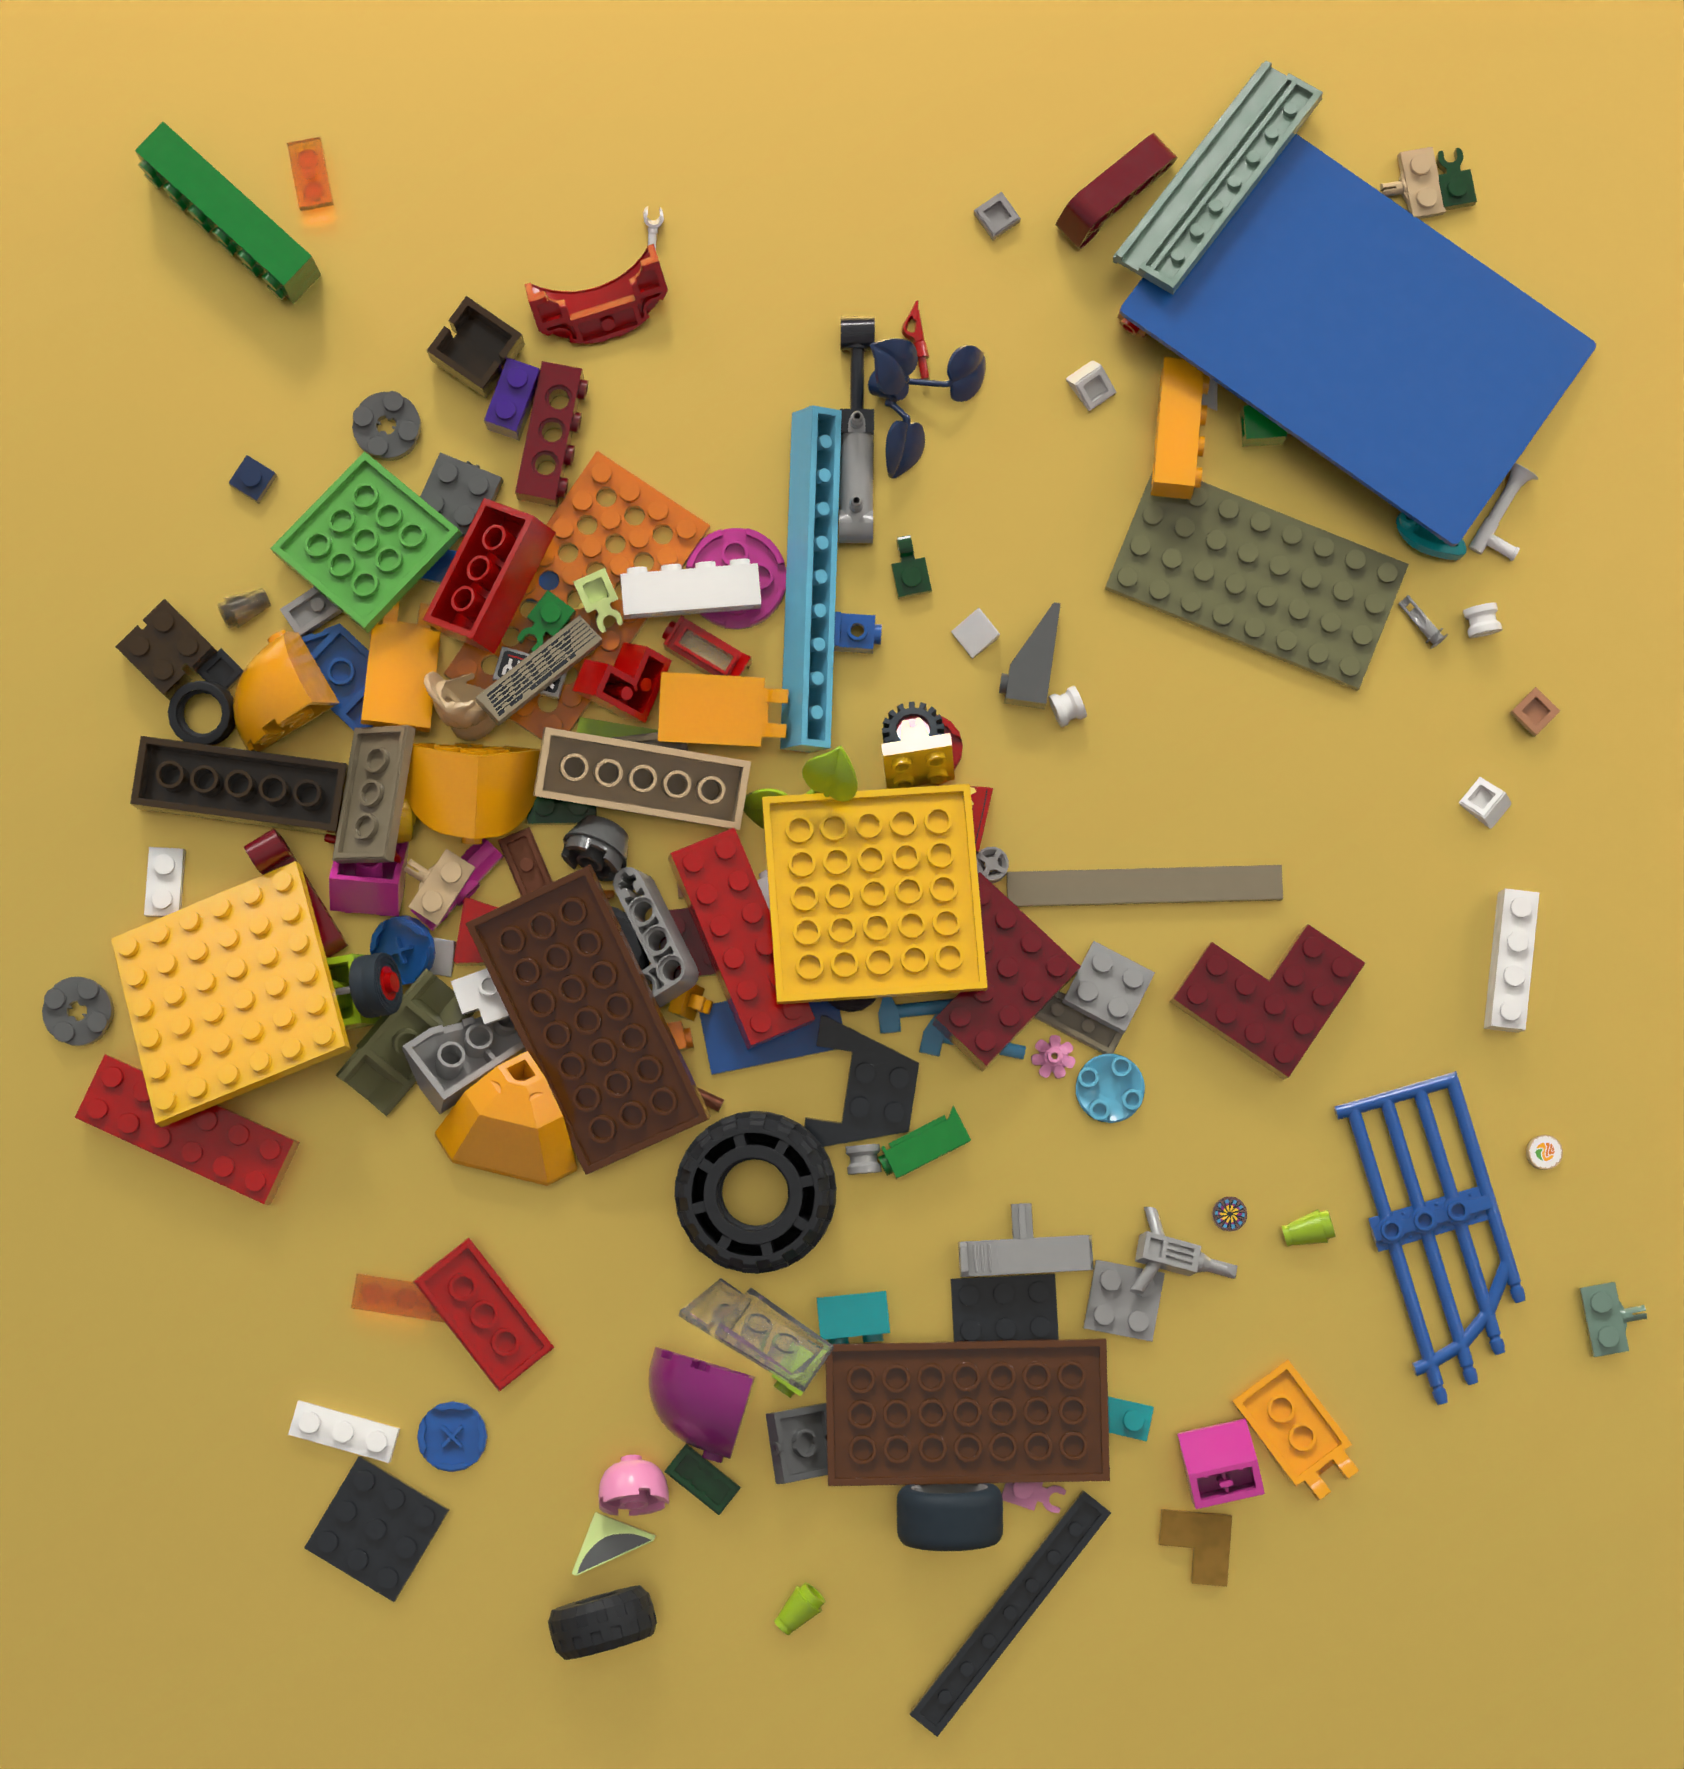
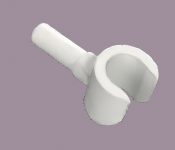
M647 206L644 209L643 216L644 222L648 226V245L654 244L656 250L658 227L661 226L664 220L663 210L660 207V216L657 220H650L647 217Z

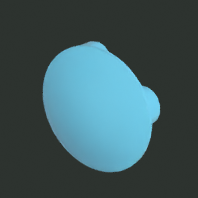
M1102 1054L1092 1058L1082 1067L1077 1076L1076 1096L1081 1108L1090 1117L1101 1122L1115 1123L1129 1118L1138 1110L1144 1098L1145 1084L1139 1068L1131 1060L1118 1054Z

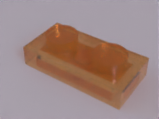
M315 137L287 143L300 211L334 205L321 138Z

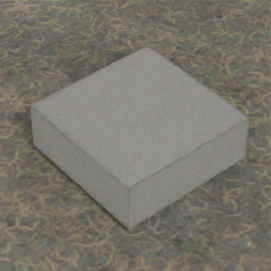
M1002 192L976 208L973 213L992 240L1014 227L1021 220Z

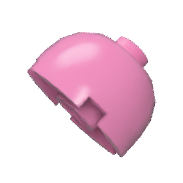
M640 1455L621 1457V1462L610 1466L602 1476L598 1494L599 1509L604 1513L617 1516L618 1509L630 1510L629 1516L660 1511L665 1508L664 1502L669 1504V1489L666 1477L658 1466L652 1462L642 1460Z

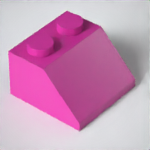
M409 842L396 844V853L402 858L400 864L396 862L340 864L333 861L329 876L330 911L399 916L404 896L406 872L403 870L407 866Z

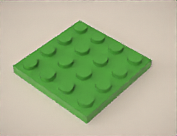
M364 451L270 549L298 575L364 631L369 633L462 536V533L455 525Z

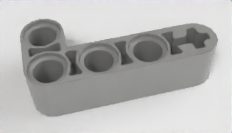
M625 867L616 873L613 886L651 963L642 972L648 985L653 984L652 993L660 1008L690 990L696 984L699 972L652 877L632 867ZM652 908L651 917L645 921L646 912ZM664 937H667V943L662 950H660L659 945L661 940ZM681 965V974L674 980V972Z

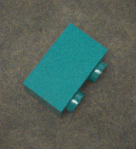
M886 1291L816 1298L820 1340L827 1339L828 1344L849 1343L848 1337L862 1336L863 1343L884 1341L883 1334L890 1333Z

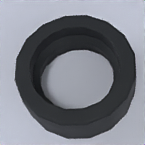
M210 681L189 682L177 689L170 700L168 708L169 724L176 736L184 742L206 745L218 744L228 738L236 726L233 708L234 698L230 691L218 683ZM200 693L210 694L216 698L221 705L222 711L221 721L217 728L205 734L197 733L190 729L184 717L186 703L191 697Z

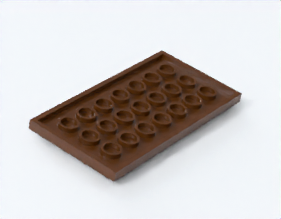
M591 864L465 923L526 1051L529 1052L549 1084L564 1117L572 1148L585 1175L711 1118Z
M1106 1338L825 1344L828 1486L1110 1481Z

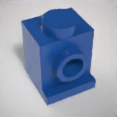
M835 612L834 651L873 654L874 644L881 645L882 624H875L876 615ZM854 626H861L864 633L856 637L852 635L851 629Z

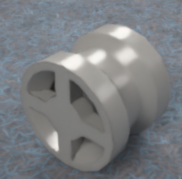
M986 847L976 856L978 873L981 872L991 883L1001 881L1006 875L1009 860L1001 849Z
M880 1144L847 1146L846 1154L850 1157V1165L847 1167L848 1175L882 1172L881 1164L877 1162Z

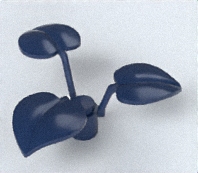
M888 338L870 344L874 357L875 371L869 378L868 390L870 394L886 399L885 406L892 408L903 419V421H895L891 425L886 438V466L889 478H897L913 467L920 459L925 447V433L922 425L917 422H911L910 416L896 402L903 400L907 396L909 385L950 387L952 400L964 402L971 399L980 389L986 370L984 352L976 346L963 345L956 349L947 365L949 379L938 381L909 378L918 362L917 350L912 342L900 338Z

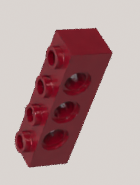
M545 361L541 363L515 490L518 500L558 507L559 498L565 499L569 482L568 478H564L566 465L572 466L575 454V446L570 445L573 432L579 433L582 413L577 412L579 400L586 399L589 383L588 380H584L581 368ZM557 396H565L569 399L567 406L562 409L553 408L551 402ZM551 428H557L562 431L561 438L555 442H549L544 439L545 433ZM544 461H551L556 465L554 471L548 475L540 474L537 471L540 463Z

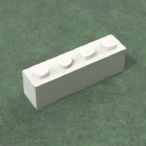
M743 558L730 560V565L716 566L715 561H704L695 563V568L682 569L681 564L662 565L661 571L651 572L647 571V567L627 568L626 574H620L624 619L760 609L761 594L758 563L750 564V559Z
M1506 888L1498 892L1484 1029L1515 1033L1526 1030L1539 892Z

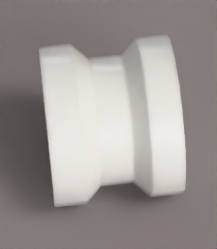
M1485 603L1463 610L1464 618L1469 620L1470 627L1467 631L1469 638L1483 637L1503 630L1501 623L1496 618V612L1498 611L1497 603Z
M1075 686L1067 688L1066 693L1061 695L1052 694L1048 696L1052 711L1061 728L1067 726L1072 719L1077 718L1081 720L1087 717L1085 706Z

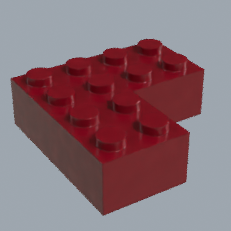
M979 872L978 883L987 990L960 992L935 1018L932 1025L983 1072L1076 975L1081 966Z
M1309 924L1302 928L1269 979H1266L1211 942L1182 982L1170 1003L1284 1080L1289 1078L1365 965V962Z

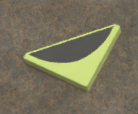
M595 1512L572 1574L575 1576L580 1575L654 1541L656 1535Z

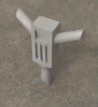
M1144 1207L1151 1232L1146 1231L1139 1235L1135 1262L1145 1264L1146 1266L1130 1289V1292L1143 1294L1159 1268L1185 1276H1191L1199 1272H1210L1235 1279L1237 1265L1209 1258L1201 1252L1200 1245L1165 1236L1158 1210L1153 1207Z

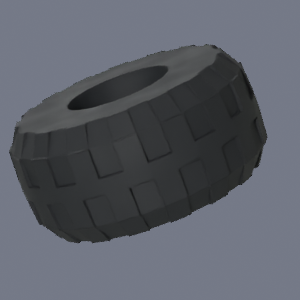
M640 1585L606 1592L560 1606L551 1611L548 1620L555 1651L564 1660L594 1655L643 1640L654 1634L657 1624L650 1595Z

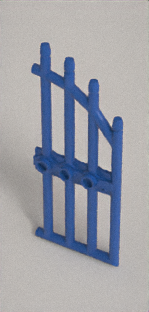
M1457 1071L1334 1107L1338 1120L1349 1118L1378 1216L1368 1218L1370 1230L1378 1252L1389 1250L1422 1359L1412 1363L1413 1371L1416 1377L1424 1373L1427 1374L1437 1405L1448 1403L1447 1392L1443 1387L1444 1382L1439 1366L1453 1357H1458L1460 1367L1463 1368L1462 1373L1468 1385L1478 1383L1476 1368L1473 1367L1474 1362L1469 1346L1484 1328L1487 1336L1490 1338L1489 1343L1494 1354L1505 1353V1344L1503 1338L1500 1337L1501 1331L1495 1313L1506 1284L1511 1288V1297L1515 1303L1525 1301L1524 1288L1520 1285L1519 1272ZM1446 1088L1450 1095L1477 1183V1187L1457 1192L1428 1097L1429 1093ZM1412 1098L1415 1099L1444 1193L1443 1197L1426 1202L1423 1199L1395 1107V1103ZM1377 1108L1382 1109L1411 1203L1409 1207L1392 1212L1361 1114ZM1486 1220L1489 1222L1500 1258V1264L1489 1292L1468 1227L1469 1225ZM1452 1230L1456 1232L1480 1310L1465 1330L1462 1326L1435 1235ZM1421 1239L1453 1340L1452 1343L1435 1353L1402 1248L1404 1244Z

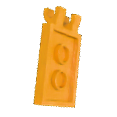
M398 601L383 617L382 624L377 623L371 629L361 724L373 726L409 725L415 728V731L430 732L433 700L425 688L424 677L429 672H437L441 635L439 631H431V625L423 620L430 604L420 603L417 624L397 621Z
M661 672L658 741L761 747L762 737L786 738L787 724L768 723L769 702L788 704L789 690L765 688V678Z
M1286 1360L1232 1401L1296 1487L1305 1481L1317 1500H1321L1331 1492L1319 1476L1335 1464L1345 1479H1349L1359 1471L1344 1451L1352 1443L1289 1360Z

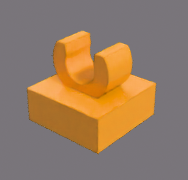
M695 984L690 990L671 1001L668 1012L694 1021L697 1011L710 1014L713 1001L702 997L705 989Z

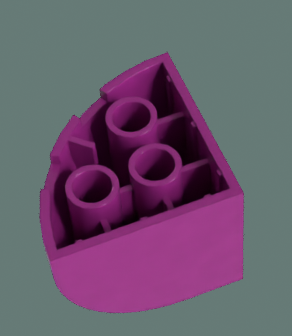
M655 1347L649 1368L648 1380L651 1401L661 1422L674 1436L683 1442L704 1450L703 1458L722 1463L724 1457L731 1459L755 1377Z

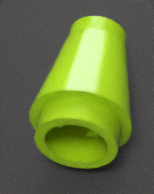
M1317 1209L1288 1225L1282 1226L1287 1246L1328 1243V1239L1336 1237L1328 1210L1320 1212Z
M805 1582L801 1587L796 1586L774 1622L782 1632L790 1635L822 1611L821 1606L826 1601L816 1588Z

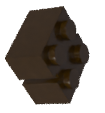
M466 296L448 320L452 331L456 333L455 337L453 338L450 329L444 326L427 349V353L433 363L484 398H487L499 381L502 373L501 366L505 365L507 357L515 359L524 347L525 342L520 332Z
M164 599L143 619L147 624L144 629L137 625L115 647L166 698L171 700L177 689L192 681L182 669L188 665L198 675L197 671L217 650Z

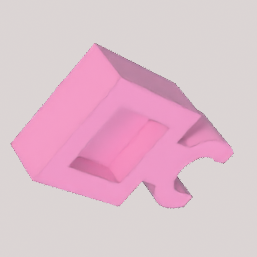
M1043 1482L1005 1483L1002 1499L1033 1511L1037 1501L1043 1503L1048 1511L1059 1513L1061 1508L1051 1505L1049 1497L1055 1492L1065 1495L1066 1490L1057 1485L1047 1488L1042 1487Z

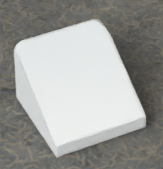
M1090 361L1066 378L1068 384L1088 411L1117 393L1102 365L1095 361Z
M980 608L976 609L951 631L972 659L1000 636V633Z
M1479 777L1459 801V804L1491 829L1510 807L1511 801L1506 792Z
M433 937L436 954L430 971L435 975L451 977L457 943Z

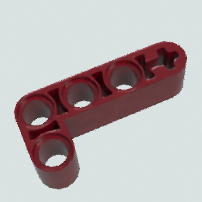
M1155 133L1150 134L1079 191L1068 202L1055 225L1078 249L1083 248L1095 237L1107 219L1163 175L1178 157Z
M274 828L244 846L249 858L262 875L294 861L298 862L283 837ZM304 873L326 958H329L347 947L348 944Z

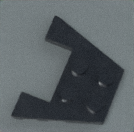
M821 1015L816 1046L852 1052L841 1122L805 1117L804 1127L815 1136L823 1147L909 1132L919 1062L826 1015Z

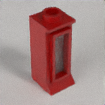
M682 615L677 623L672 620L662 635V638L665 639L663 645L666 651L707 675L741 676L745 668L749 669L752 664L751 656L740 652Z

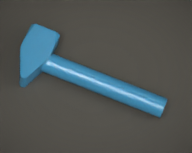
M883 997L878 1012L880 1034L901 1032L900 1018L940 1014L953 999L895 1004L892 997Z
M938 1013L934 1015L923 1031L919 1053L939 1057L942 1043L954 1045L932 1025L935 1018L939 1015ZM1010 1043L999 1055L1024 1059L1026 1046Z

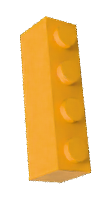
M1164 357L1160 374L1150 495L1191 500L1194 488H1200L1202 481V468L1197 467V456L1203 457L1205 436H1199L1200 425L1205 426L1207 405L1201 404L1202 394L1208 395L1210 377L1184 359Z

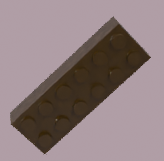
M141 736L130 804L140 810L336 836L348 765L346 763Z

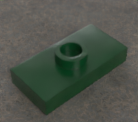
M687 1443L664 1471L718 1515L722 1513L741 1488Z

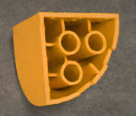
M281 630L267 639L269 644L249 662L238 681L233 704L234 719L238 734L247 750L261 752L339 704L337 697L299 632Z
M413 743L405 798L414 814L432 830L445 835L462 837L461 843L482 844L483 838L503 836L511 832L521 824L530 812L537 796H533L540 749L515 746L483 747L484 744L455 743V745Z

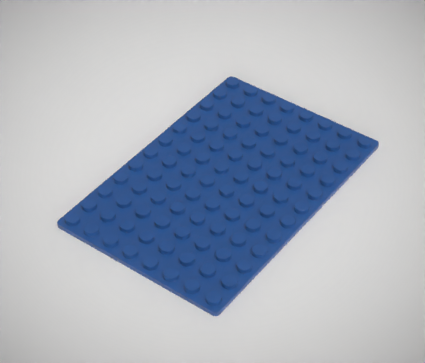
M1297 134L1294 135L1173 295L1147 279L1142 278L1120 308V314L1128 321L1449 546H1456L1461 541L1596 348V343L1591 338L1420 219L1413 217L1410 212Z

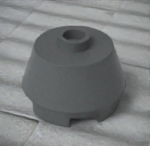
M595 815L585 816L564 836V849L561 856L574 870L577 865L584 868L591 864L598 880L613 881L616 873L627 866L629 837L622 827L609 819Z

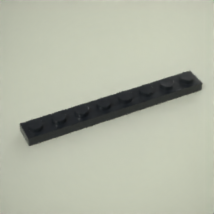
M1082 1490L909 1714L938 1737L1111 1514L1109 1510Z

